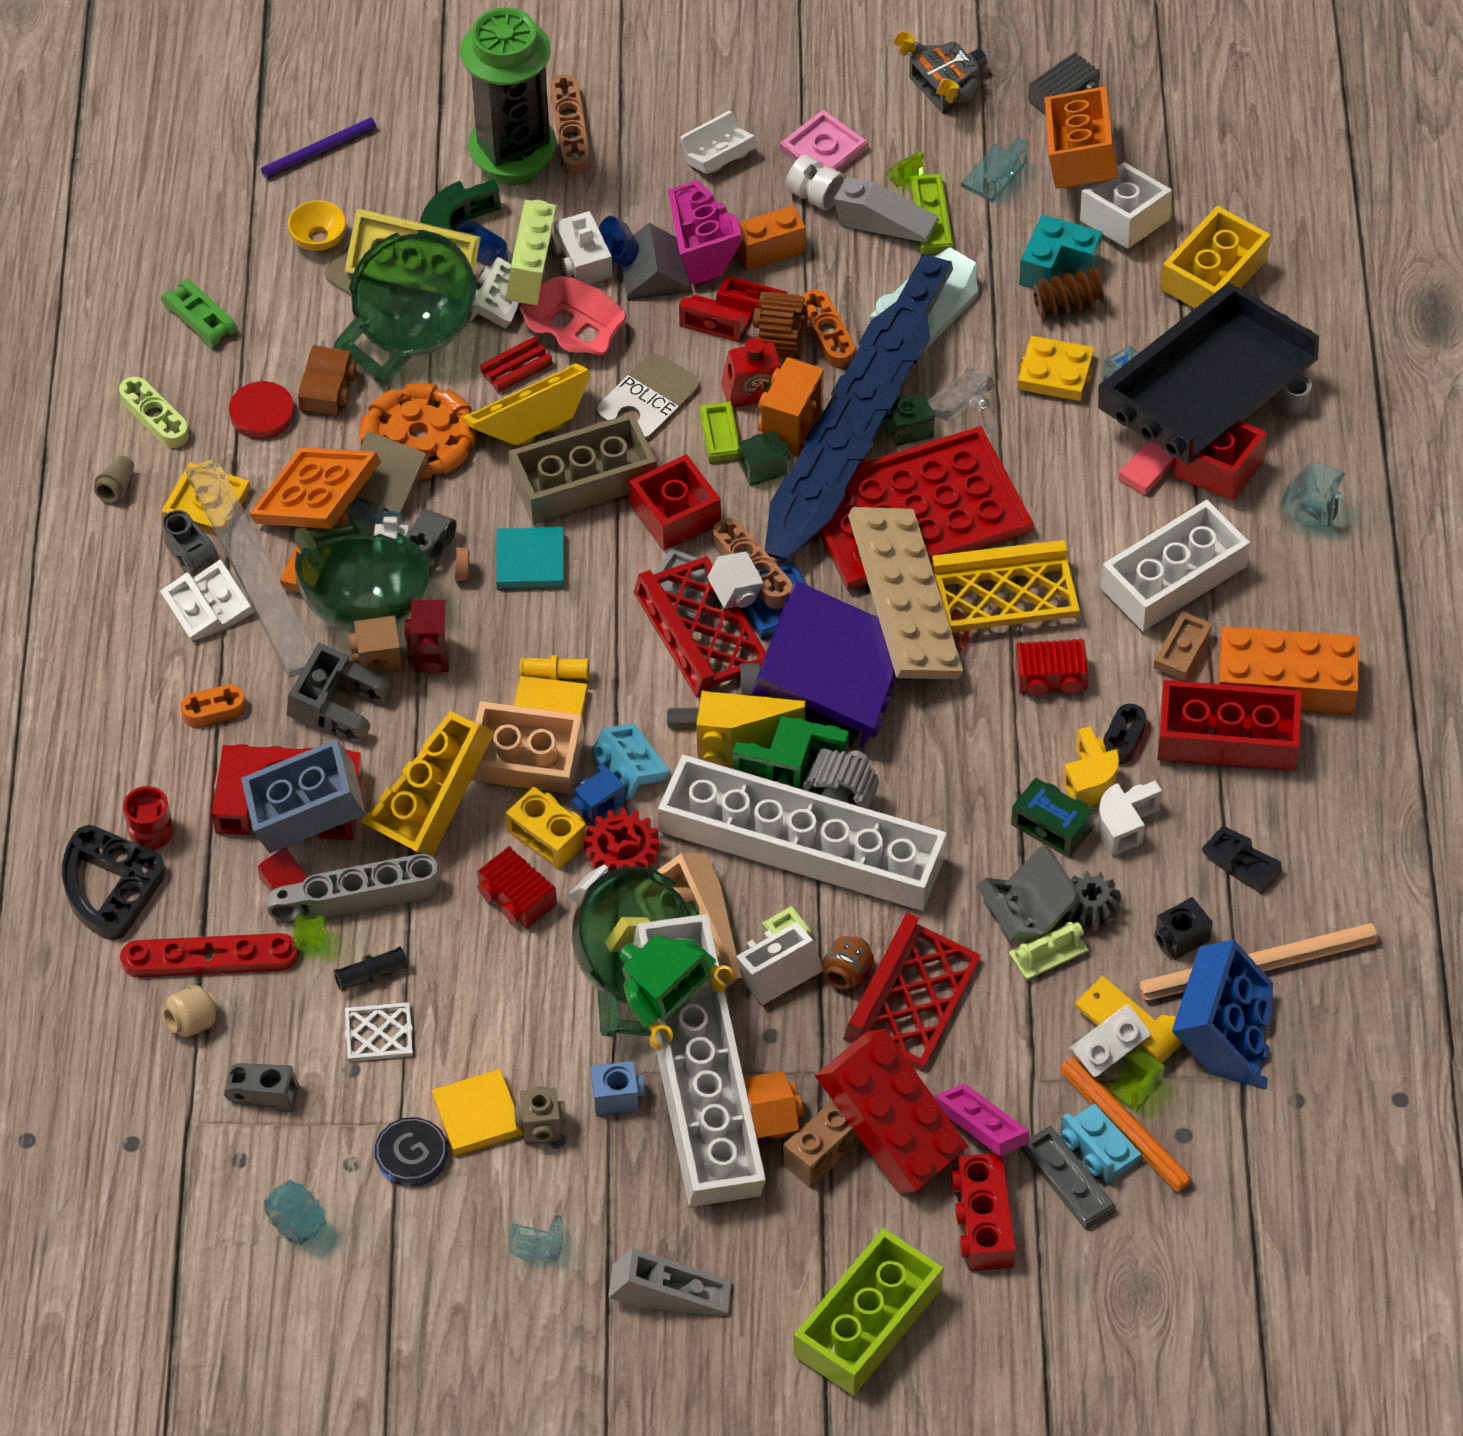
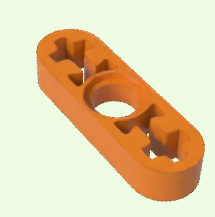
M813 289L805 292L802 297L805 299L804 304L808 305L807 326L824 358L834 368L848 367L855 356V345L827 293L822 290ZM811 304H815L817 307H821V314L818 315L816 307ZM830 324L836 330L831 333H824L819 328L822 325ZM838 342V348L844 354H840L839 351H835V343Z

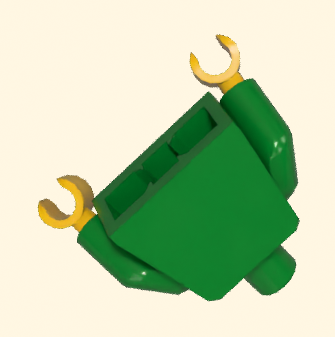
M657 935L653 936L642 948L634 943H627L619 955L620 961L624 963L622 970L626 981L623 989L629 1007L643 1028L648 1027L651 1031L649 1043L657 1051H660L662 1046L656 1039V1034H664L669 1043L673 1039L672 1030L666 1025H659L657 1022L659 1018L665 1021L708 979L710 987L715 992L722 993L726 989V984L718 976L723 977L729 983L734 978L733 970L725 965L718 967L715 964L716 959L693 939H668Z

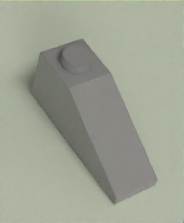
M846 177L834 198L839 225L843 227L927 243L939 221L937 215L875 182Z
M631 1248L612 1264L608 1298L641 1309L725 1316L728 1314L731 1280Z

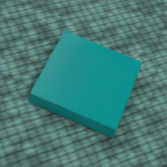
M563 527L497 529V589L563 588Z

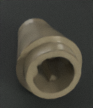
M119 456L95 478L94 492L102 501L114 503L123 498L135 468L134 462L130 458Z

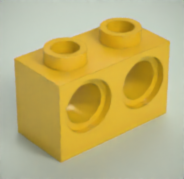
M534 786L506 812L507 832L558 870L584 846V837H586V824L577 813L568 812L560 806L551 794H544Z

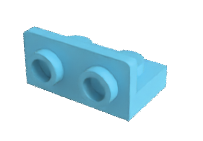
M635 723L603 728L591 750V755L599 765L603 763L624 784L625 800L632 799L639 785L665 781L670 772L669 768Z
M1095 1103L1074 1118L1069 1113L1062 1116L1060 1137L1070 1150H1075L1083 1158L1087 1170L1094 1176L1098 1175L1106 1185L1140 1162L1141 1153Z

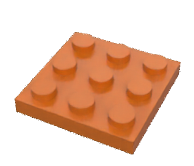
M300 447L249 514L255 524L332 529L367 480L371 478L381 460L377 452Z

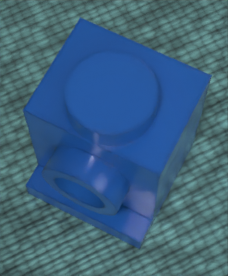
M601 763L597 766L596 775L592 778H585L574 789L575 798L569 802L573 812L577 813L581 818L584 817L594 826L595 817L599 816L604 819L607 817L608 810L615 812L625 805L624 784Z

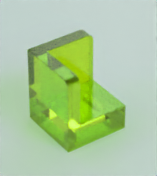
M1134 1047L1126 1055L1124 1072L1109 1087V1092L1119 1102L1137 1113L1161 1086L1164 1065L1138 1047Z

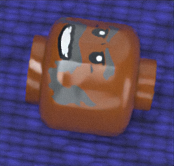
M857 936L837 938L822 960L826 980L834 987L843 990L859 987L874 965V955L869 948V944Z

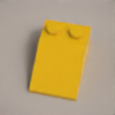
M702 691L696 725L697 759L732 768L733 750L736 741L746 744L755 743L763 748L770 749L781 716L805 720V701Z

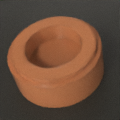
M456 547L454 580L467 581L469 578L470 550L468 548Z

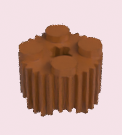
M761 292L759 308H755L753 327L759 328V336H755V338L761 339L764 343H774L778 358L801 359L804 343L799 341L803 339L804 327L808 321V305L804 304V297L796 294Z

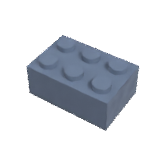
M338 739L241 778L253 832L269 854L366 815L353 761Z

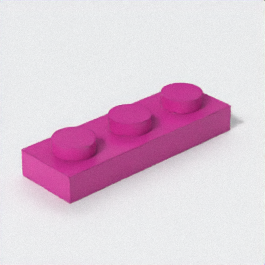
M965 1083L935 1095L936 1101L948 1118L999 1156L1011 1153L1015 1149L1030 1143L1029 1130Z

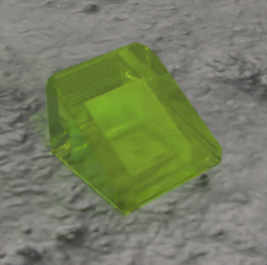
M920 150L896 163L885 172L886 177L898 188L909 183L910 176L923 175L924 153Z

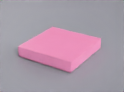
M821 110L780 143V151L794 161L806 154L822 162L823 167L830 166L839 172L868 149V141L825 110Z

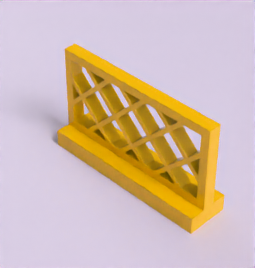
M1065 540L932 556V570L951 632L1079 617L1080 615L1067 560ZM1060 571L1063 576L1057 584L1043 577L1045 573ZM1026 576L1030 581L1022 588L1010 581L1012 577ZM993 580L997 584L989 592L978 586L977 583L979 581ZM1036 583L1050 590L1044 599L1029 592ZM959 584L964 588L956 596L945 590L944 586ZM1003 587L1017 594L1010 603L996 596ZM970 591L984 598L977 607L963 600ZM1057 594L1068 600L1070 606L1057 608L1049 602ZM1024 598L1037 607L1033 611L1024 612L1016 606ZM990 602L1003 609L1000 615L990 616L983 612V610ZM956 607L970 613L966 619L952 621L950 614Z

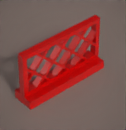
M708 556L653 574L651 569L639 573L633 592L696 698L701 696L702 691L709 692L711 686L739 677L740 664L759 663L762 665L766 654L765 649L738 606L720 610L705 605L708 594L717 597L710 582L708 581V584L689 579L690 573L700 569H704L707 576L709 575L713 564ZM671 581L680 584L681 588L678 595L665 591L660 583ZM685 586L704 593L701 603L682 597ZM678 605L697 611L694 621L680 617L677 612ZM704 613L719 618L720 621L717 629L698 623L700 614ZM723 621L738 625L741 630L740 636L721 631ZM694 631L713 637L710 647L696 643L692 637ZM720 639L736 645L733 655L713 649L716 640ZM739 647L753 651L757 659L747 661L736 657ZM710 657L729 663L728 669L715 674L708 663Z
M906 912L848 1023L843 1039L853 1044L866 1032L871 1031L873 1025L888 1022L893 1035L892 1039L912 1067L923 1071L981 955L919 925V917ZM920 937L932 943L936 953L920 957L915 945L918 938ZM911 954L913 959L907 960ZM958 956L970 963L965 970L952 973L946 958ZM939 960L945 975L929 979L923 964ZM916 966L922 981L905 984L901 971ZM961 979L959 984L957 985L956 980ZM897 981L899 987L893 988L894 984ZM949 982L953 996L938 1000L932 986ZM925 988L931 1002L914 1006L909 992ZM902 994L907 1009L891 1013L886 1001L887 998ZM947 1006L945 1012L943 1013L941 1008ZM881 1009H882L883 1012H884V1015L878 1016L879 1013H880V1011H881ZM934 1010L939 1021L938 1025L923 1028L918 1014ZM911 1016L916 1031L900 1035L895 1020ZM933 1034L929 1041L927 1035ZM920 1038L925 1050L921 1058L908 1052L903 1042Z

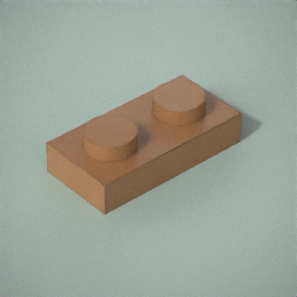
M1181 611L1154 660L1153 668L1185 681L1212 632L1213 623Z

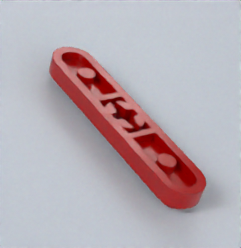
M283 933L135 940L122 948L120 960L122 969L126 974L131 977L140 978L282 971L294 966L298 960L299 953L297 943L292 936ZM213 950L212 960H205L204 956H206L207 951Z

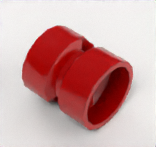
M142 786L130 791L123 802L129 839L131 842L149 850H156L165 846L171 840L174 832L167 796L162 790L152 786Z

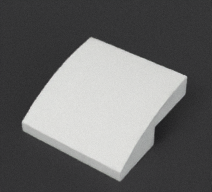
M221 559L193 578L187 572L160 591L192 641L224 630L255 612Z

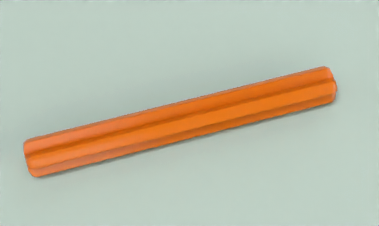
M1070 1057L1061 1065V1073L1092 1105L1094 1103L1159 1175L1177 1192H1181L1191 1183V1175L1096 1077H1093L1076 1057Z

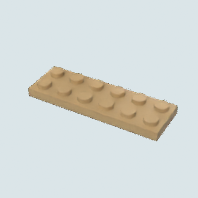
M852 507L848 517L896 678L959 679L963 673V668L914 509Z

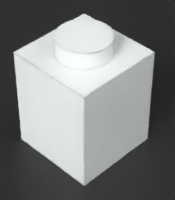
M747 551L718 556L707 576L724 609L737 606L743 608L753 604L764 584Z

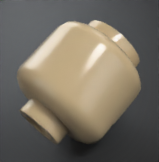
M194 985L168 996L165 1007L162 1009L163 1020L172 1033H177L184 1038L190 1037L213 1026L216 1020V1012L218 1011V1003L212 993H207L202 987Z

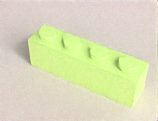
M525 199L510 268L506 300L538 306L556 205L548 204L542 200L531 201Z

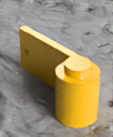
M1102 975L1075 1002L1074 1006L1098 1026L1124 1005H1130L1150 1031V1036L1128 1053L1145 1067L1151 1070L1158 1069L1183 1044L1172 1032L1176 1017L1160 1015L1154 1020Z

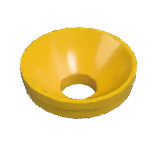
M314 200L303 203L292 211L288 218V230L293 242L299 247L311 251H323L335 246L342 240L346 230V219L343 211L337 205L328 201ZM315 232H324L328 235L322 241L310 239V236Z

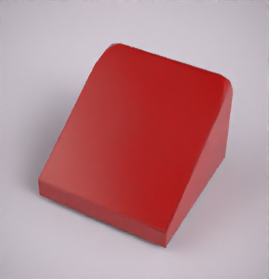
M286 848L280 849L258 865L259 878L270 891L281 886L301 883L307 879Z

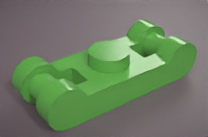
M189 279L179 283V288L175 291L169 290L161 295V301L165 308L178 315L202 338L209 348L219 344L220 339L225 335L229 337L238 331L234 320ZM215 321L218 325L211 328L209 325Z

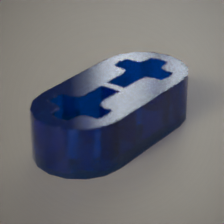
M615 216L606 217L602 220L598 229L612 256V261L624 267L629 266L637 258L639 252L638 242L624 221Z
M466 221L459 224L455 229L457 232L481 237L477 262L490 267L497 257L506 262L508 261L506 241L479 223Z

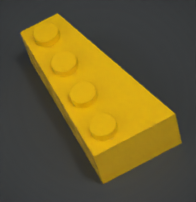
M450 711L422 745L423 749L413 762L409 761L402 770L403 774L391 789L387 788L379 798L381 801L371 813L367 812L360 822L416 852L433 857L495 731L463 715Z

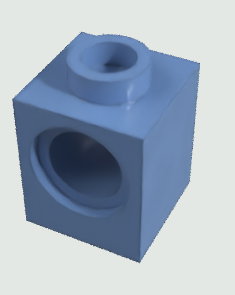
M634 1061L590 1066L596 1116L639 1111L638 1097L645 1096L643 1075L635 1074ZM615 1086H623V1087H625V1088L622 1089V1090H614V1089H612V1088L615 1087Z

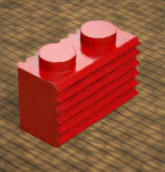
M1084 639L1053 640L1051 642L1048 640L1042 642L1040 640L1039 642L1033 641L1031 643L1026 641L1025 643L1019 642L1016 644L1015 661L1019 693L1028 692L1031 695L1038 696L1047 691H1063L1064 693L1073 694L1081 689L1088 688L1089 670Z
M511 846L505 848L477 871V888L483 898L488 902L495 900L501 906L504 916L510 922L516 923L518 921L526 929H529L532 924H535L536 920H540L542 916H545L547 912H550L557 905V894L554 884H551L530 863L522 859L516 851L512 850Z

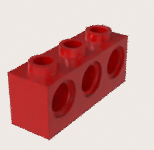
M996 1153L958 1156L957 1170L951 1171V1184L953 1193L959 1192L961 1203H955L957 1225H964L965 1235L959 1236L961 1258L968 1257L970 1271L1014 1268L1015 1243L1003 1157ZM980 1177L985 1181L975 1182L971 1178ZM979 1209H984L990 1213L981 1215L976 1213L975 1211ZM982 1242H990L994 1246L983 1247L979 1244Z

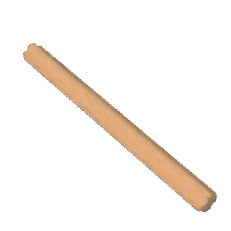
M1368 923L1249 953L1248 955L1265 972L1375 944L1378 942V933L1374 924ZM1192 968L1142 980L1140 982V992L1143 999L1151 1001L1185 992Z

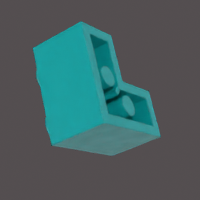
M1042 214L1020 260L1019 285L1033 289V284L1037 285L1040 278H1046L1050 283L1051 277L1058 276L1059 271L1073 275L1077 271H1083L1087 275L1088 270L1095 269L1099 261L1102 231Z

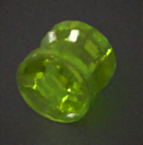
M296 915L293 937L294 949L303 950L305 947H313L316 951H324L327 935L326 916L307 919L305 915Z

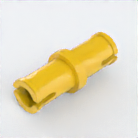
M551 655L550 658L521 657L519 675L550 680H589L590 660L589 658L560 659L559 655Z

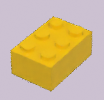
M1217 205L1163 263L1160 289L1193 308L1198 307L1228 282L1241 289L1268 260L1271 234Z

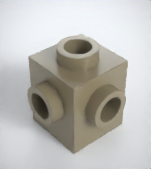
M537 1086L529 1090L520 1091L521 1105L514 1106L516 1128L523 1127L525 1144L561 1141L560 1123L567 1122L565 1100L558 1101L556 1087L546 1088Z

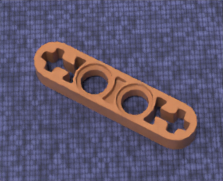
M562 74L553 78L550 84L563 169L567 173L579 175L585 173L590 167V151L576 78L568 74ZM563 88H567L568 97L563 98ZM566 109L576 111V114L573 116H563L560 113ZM569 132H576L580 137L569 140L564 135ZM572 151H578V161L573 160Z
M723 519L715 523L712 532L716 548L723 556L741 551H751L752 554L749 557L756 570L769 571L767 575L760 576L764 584L758 596L771 608H783L793 588V584L788 576L740 522L734 519Z

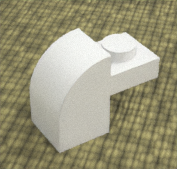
M1156 781L1145 785H1136L1126 793L1116 783L1102 796L1099 807L1098 834L1112 857L1143 844L1145 824L1141 818L1160 810L1162 790Z

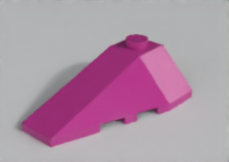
M698 180L668 189L679 253L690 284L707 283L716 277L722 276L743 241L738 218L734 214L730 215L726 207L722 203H718L714 199L713 194Z

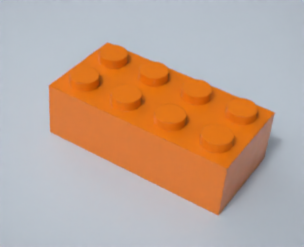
M1107 87L1044 97L1048 153L1055 189H1074L1081 184L1092 182L1106 183L1111 179L1119 178L1113 119Z
M1222 626L1218 652L1217 684L1302 690L1301 711L1354 715L1358 694L1359 635Z

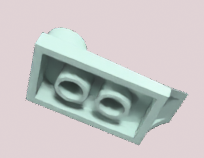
M950 247L935 256L952 261L953 271L927 317L931 339L925 350L978 297V265L973 260ZM908 279L892 294L883 295L878 299L876 310L869 316V323L897 301Z

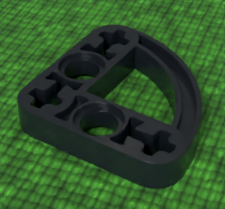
M92 825L82 826L74 832L65 849L62 861V880L72 911L89 930L108 940H118L127 934L165 877V866L161 855ZM92 839L95 840V844H92V843H89V842H90ZM84 841L89 844L85 847L82 842ZM117 850H123L128 853L127 858L120 862L112 861L109 857ZM81 860L121 876L98 911L87 902L79 888L78 873ZM152 865L155 866V870H152V869H149V868H150ZM142 867L149 870L146 873H144ZM133 889L141 893L134 901H125L121 898L122 894L127 890ZM117 915L119 920L118 924L113 922ZM106 921H110L113 923L110 926H107Z

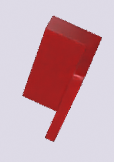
M692 295L691 298L683 296L679 304L680 327L739 343L752 318V312L716 303V300L698 295Z

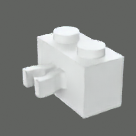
M590 211L554 221L555 235L551 236V244L555 254H561L563 258L561 262L566 277L571 276L586 284H592L613 277L612 256Z
M797 922L776 934H773L770 930L764 932L765 940L758 944H755L753 939L747 942L748 950L736 956L746 987L762 1005L824 971L813 939Z

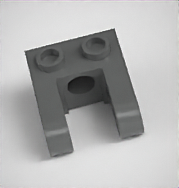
M318 642L288 695L286 715L350 743L361 744L371 728L369 721L362 715L333 703L334 698L340 689L371 703L383 704L389 696L393 685L385 676L350 661L349 655Z

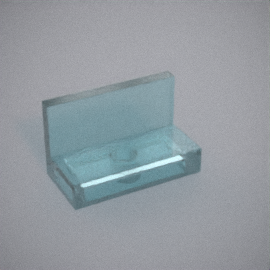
M1017 137L1008 149L995 143L961 182V187L993 203L1027 164L1028 142Z

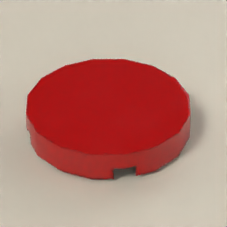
M268 381L253 382L239 388L231 397L228 407L231 424L243 435L246 433L253 435V438L257 439L270 438L282 433L288 428L289 422L295 414L291 394L285 387Z

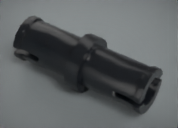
M400 946L374 957L370 954L363 956L362 961L335 969L333 973L336 984L342 992L347 988L367 981L371 983L378 982L381 976L408 968V961Z

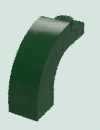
M495 180L477 184L467 189H464L461 181L455 182L433 196L424 208L420 223L455 231L462 223L470 219L500 210L499 187Z

